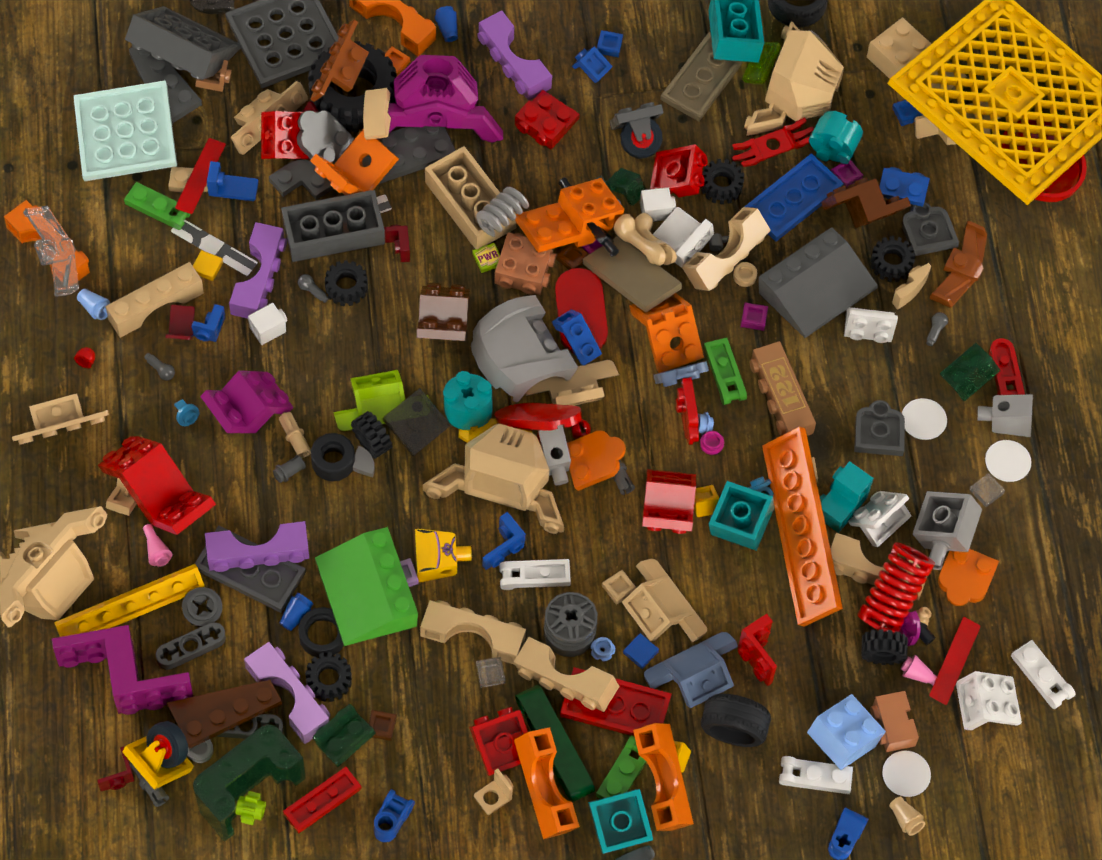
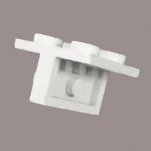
M879 491L871 496V501L864 507L857 509L853 514L854 516L848 522L851 526L860 527L872 546L879 547L911 517L910 512L904 505L909 500L907 494Z

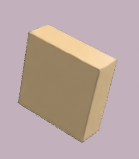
M623 570L602 582V587L616 605L636 589V586Z

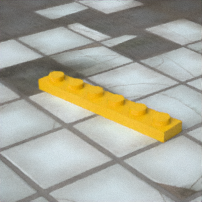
M193 564L54 623L60 637L113 628L182 599L195 588L205 586L197 565Z

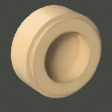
M739 263L734 269L733 279L739 286H751L757 279V269L751 263Z

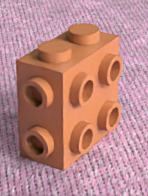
M508 232L495 270V284L505 289L521 290L529 295H541L543 287L547 288L550 279L548 269L549 267H554L557 254L553 253V249L538 253L525 235Z

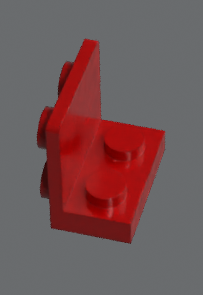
M261 112V159L311 160L297 144V135L300 131L298 119L303 112Z
M766 613L742 629L738 653L743 661H748L754 668L753 673L760 682L764 681L769 686L773 682L777 666L763 649L768 643L767 640L771 633L770 630L773 622Z

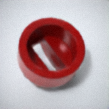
M89 347L81 348L76 353L74 360L83 368H91L95 362V352Z
M584 419L571 427V434L575 439L591 433V426ZM579 425L583 426L585 431L584 433H581Z

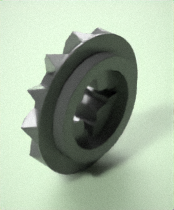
M199 587L191 590L186 594L182 602L184 618L192 625L202 627L213 623L220 618L222 613L221 598L215 591L209 588ZM207 599L206 608L209 611H203L197 615L198 607L195 604L201 605Z

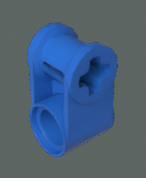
M391 789L374 819V835L376 839L381 842L392 841L409 817L415 801L412 799L407 800L397 795L396 791ZM387 823L390 824L392 828L389 830H382L379 828V826L381 824Z
M846 807L844 808L828 846V852L832 858L845 860L849 857L869 818ZM840 842L845 844L843 848L838 846Z

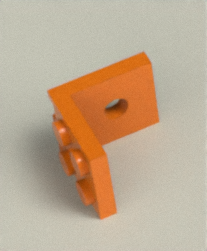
M363 129L335 164L318 154H315L310 161L316 166L314 171L322 178H327L331 182L330 185L336 191L349 195L374 190L399 158L378 139L366 140ZM371 156V164L363 167L362 160L364 157Z
M673 294L648 312H644L635 304L629 305L631 315L646 326L656 370L659 373L704 358L692 305L678 294ZM674 337H680L679 346L671 348L670 341Z

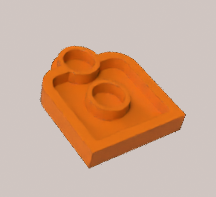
M599 430L567 443L571 459L569 470L575 489L578 491L612 478L618 473L620 467L619 460L625 455L626 450L625 443L620 438L611 437L605 431Z
M971 549L968 552L949 551L938 577V585L946 592V597L952 605L963 606L968 602H980L986 595L999 561Z

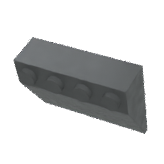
M165 6L133 14L125 37L126 41L132 43V47L138 50H146L152 53V57L158 60H166L171 63L172 67L186 70L191 73L192 77L199 80L214 76L222 68L223 61H229L241 49L238 42Z
M832 227L759 276V294L804 338L878 288L877 283L849 243Z

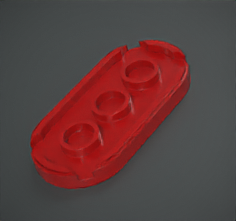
M574 268L565 271L560 275L555 285L557 317L571 309L581 313L599 348H602L608 336L602 283L595 273L587 269ZM559 331L562 345L575 354L564 333Z
M519 403L501 408L494 414L497 424L519 429L546 431L556 430L559 425L563 424L564 427L568 428L582 420L580 407L561 404Z

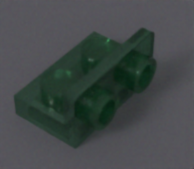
M975 343L939 374L956 391L959 397L966 401L999 373L1000 369L991 356Z
M349 704L338 711L336 716L326 725L320 727L312 739L319 750L339 767L373 737L376 732L357 713L355 708Z

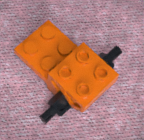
M562 178L558 182L562 187L558 203L516 215L515 221L538 253L575 243L578 248L592 244L596 239L606 248L610 256L613 257L619 253L608 231L614 227L616 220L624 214L625 209L602 178L571 186L567 178Z

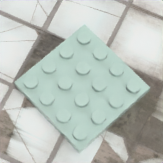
M166 80L73 95L84 181L177 166Z

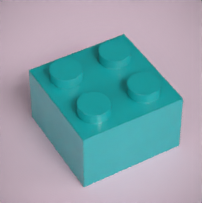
M727 481L709 522L710 534L757 551L775 508L773 496Z
M640 789L588 802L601 853L604 854L653 840Z

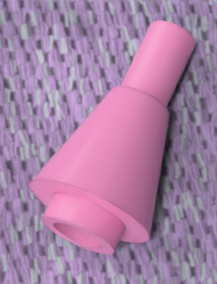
M147 524L143 527V530L147 537L149 564L158 567L164 566L170 561L173 554L156 535L152 524Z
M916 655L912 658L908 656L901 666V670L904 671L903 677L934 685L937 676Z

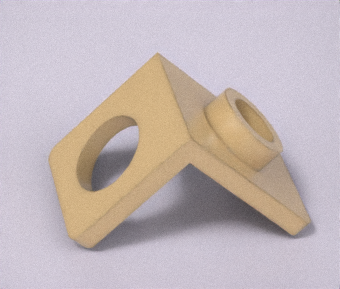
M496 769L494 771V781L476 792L474 798L485 813L490 815L512 800L514 786L507 775H503L499 769ZM489 791L495 792L499 797L497 803L493 805L485 803L483 799L485 793Z

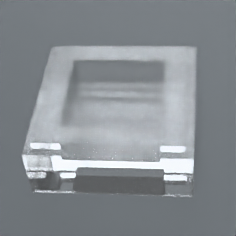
M990 473L970 487V491L985 507L989 506L1005 492V489Z
M501 657L476 661L480 688L505 683Z

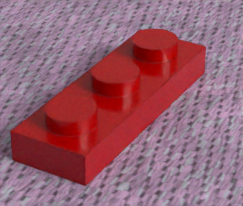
M344 767L283 810V814L299 834L359 792L362 787L349 769Z

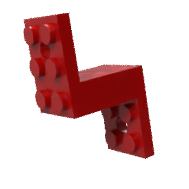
M131 436L122 442L121 448L107 453L102 458L103 461L98 464L103 473L121 480L152 526L178 535L216 505L211 496L193 491L163 445L159 442L139 436Z

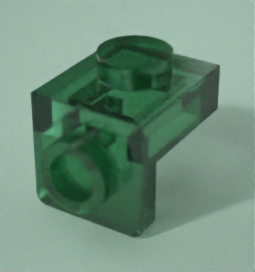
M620 168L606 181L610 190L623 194L628 204L632 206L640 200L641 191L647 190L640 174L624 168Z

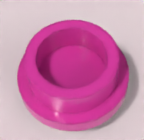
M709 431L702 435L700 447L706 454L716 455L723 450L724 439L718 432Z

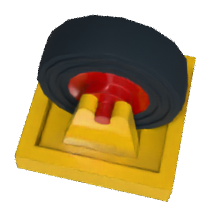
M169 721L155 724L148 731L146 737L126 745L122 751L154 790L190 773L194 768V765L187 758L188 743L184 733L175 723Z

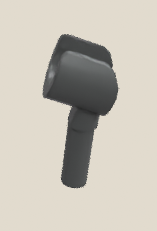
M714 234L709 241L710 250L714 252L722 250L723 243L728 242L729 235Z

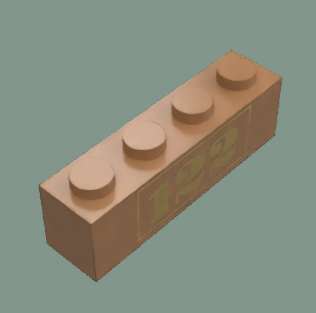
M781 342L753 349L752 358L749 360L750 368L753 373H757L759 389L762 394H766L769 412L774 414L777 419L776 427L778 433L784 435L797 427H802L806 429L807 436L813 434L816 422Z

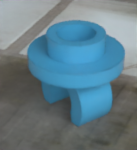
M183 399L174 404L178 409L176 420L181 426H189L197 420L199 409L194 404H186Z
M760 477L750 482L751 486L748 488L758 492L765 491L767 495L773 496V491L766 487L771 484L770 479L765 480L764 477Z

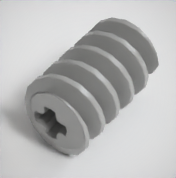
M506 187L503 193H499L496 199H492L490 204H487L483 207V210L476 214V219L484 232L495 237L494 230L499 233L502 232L501 224L507 227L509 225L508 219L514 221L516 219L515 213L518 215L522 214L523 210L521 207L527 209L529 203L518 190Z

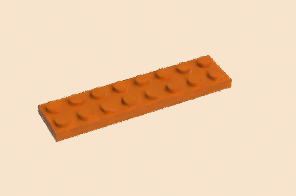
M797 427L764 444L762 448L768 478L771 481L770 488L773 491L775 513L797 623L805 627L843 609L806 429Z

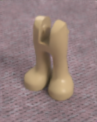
M642 213L635 220L630 214H623L616 220L614 224L615 234L623 241L639 249L646 255L651 264H656L657 266L662 264L670 265L676 261L677 255L674 249L650 232L653 220L649 214Z

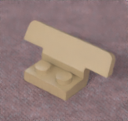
M611 360L578 366L570 380L566 381L565 378L558 376L549 377L533 385L526 392V396L549 391L552 404L574 406L598 401L605 396L603 387H598L597 380L618 376L619 373L614 362Z
M648 559L637 564L636 567L647 582L641 583L622 603L648 639L655 641L671 625L678 623L692 642L703 637L707 632L706 625L659 562L655 559Z

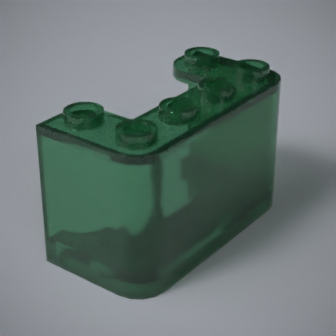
M273 725L260 727L200 773L193 782L194 794L200 814L224 842L235 834L232 828V821L237 817L235 808L236 801L240 796H244L269 775L277 785L284 780H288L297 786L306 779L302 755L283 733Z

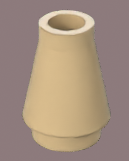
M901 796L895 798L889 806L893 810L904 833L907 832L909 836H912L925 826L924 816L904 801Z

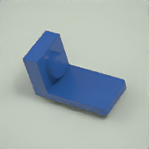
M210 162L207 177L209 196L248 201L256 200L258 179L225 175V172H221L220 162Z
M571 309L552 321L554 328L564 333L581 365L588 364L602 354L581 313Z
M508 512L500 516L498 528L502 537L507 541L483 557L482 566L485 570L490 567L495 568L499 566L506 556L511 553L516 554L524 547L526 533Z

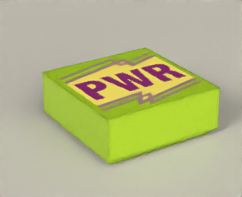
M495 243L472 250L481 273L497 267L500 254Z

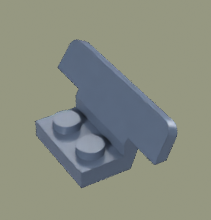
M721 632L647 669L644 672L645 680L649 687L653 689L674 680L679 685L686 705L692 708L706 701L709 697L720 694L734 686L726 663L721 655L737 648V642L729 633Z

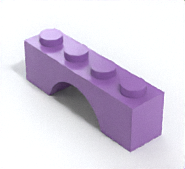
M502 10L479 22V33H477L479 41L482 45H486L489 48L494 61H499L504 74L508 78L511 77L519 94H524L529 101L535 98L542 90L548 91L552 88V75L540 59L525 60L517 57L510 50L509 45L514 40V25Z
M255 222L249 241L250 254L259 260L261 268L250 280L235 284L229 302L231 315L248 319L249 315L267 306V293H271L274 286V279L272 277L274 272H278L281 259L279 255L280 252L285 251L287 245V238H284L283 228Z
M305 521L280 524L278 532L270 541L257 546H250L239 542L230 530L205 533L209 571L224 572L229 568L240 567L242 569H249L254 567V565L265 564L267 566H274L279 564V562L290 561L292 563H299L304 561V559H309Z

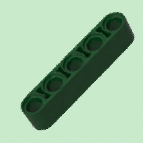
M537 684L516 694L517 705L531 731L550 727L557 750L553 761V772L569 801L575 802L595 792L591 777L540 685Z

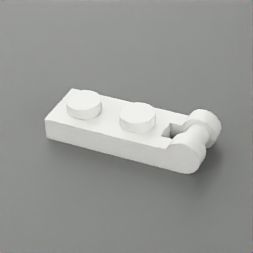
M569 559L505 561L499 564L500 573H502L503 577L500 580V587L503 590L528 587L570 586L571 584ZM520 572V577H512V573Z
M1033 640L1012 653V659L1053 709L1062 705L1063 700H1069L1076 695L1073 687L1065 682ZM1055 686L1059 690L1057 693L1051 691Z
M791 756L781 758L783 772L779 776L780 784L850 794L853 767L847 766L840 770L836 764L800 760ZM793 770H800V777L794 776Z

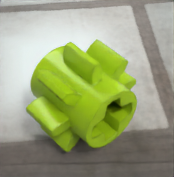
M248 791L246 797H239L236 815L241 816V823L253 825L254 820H262L266 802L261 801L260 793Z

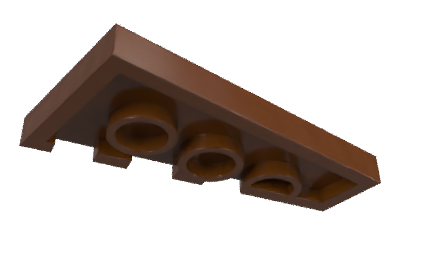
M271 680L167 702L171 715L186 737L189 749L282 705V701Z

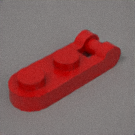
M1004 338L996 339L990 346L989 356L997 386V394L1025 395L1013 344ZM1006 385H1013L1014 389L1007 390Z

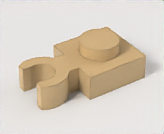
M171 167L169 191L183 192L194 168ZM207 185L203 192H208Z

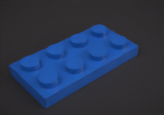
M811 153L744 207L758 208L771 230L768 235L777 242L822 206L821 202L827 199L826 194L844 186V183Z

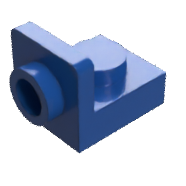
M595 46L588 51L585 48L575 56L577 61L572 65L574 69L580 67L594 83L598 82L613 67Z
M215 304L212 312L207 313L205 324L193 321V336L201 341L210 340L216 342L225 320L224 306Z

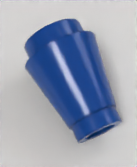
M451 6L437 9L434 18L445 42L457 40L456 11Z
M297 593L294 597L291 596L279 624L292 631L300 623L304 615L311 611V607L314 605L313 602L300 593Z

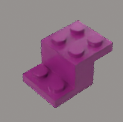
M238 371L222 390H206L200 396L227 433H257L273 414L287 413L294 408L289 402L288 395L280 390L275 383V378L270 373L262 371Z

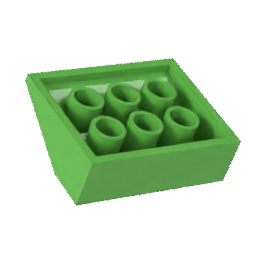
M388 527L363 533L315 557L344 646L417 627L418 612Z

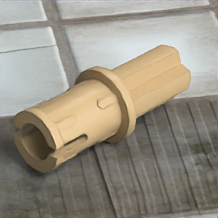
M291 412L283 413L279 417V421L287 435L286 440L292 444L298 456L301 458L307 457L311 454V448L303 436L304 430L299 428Z

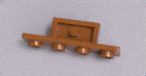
M355 19L348 24L344 23L339 29L338 35L340 37L329 50L331 56L320 69V72H322L320 79H317L312 86L313 94L310 98L312 101L315 102L325 94L330 81L347 92L352 90L369 54L364 48L350 40L358 24V21Z

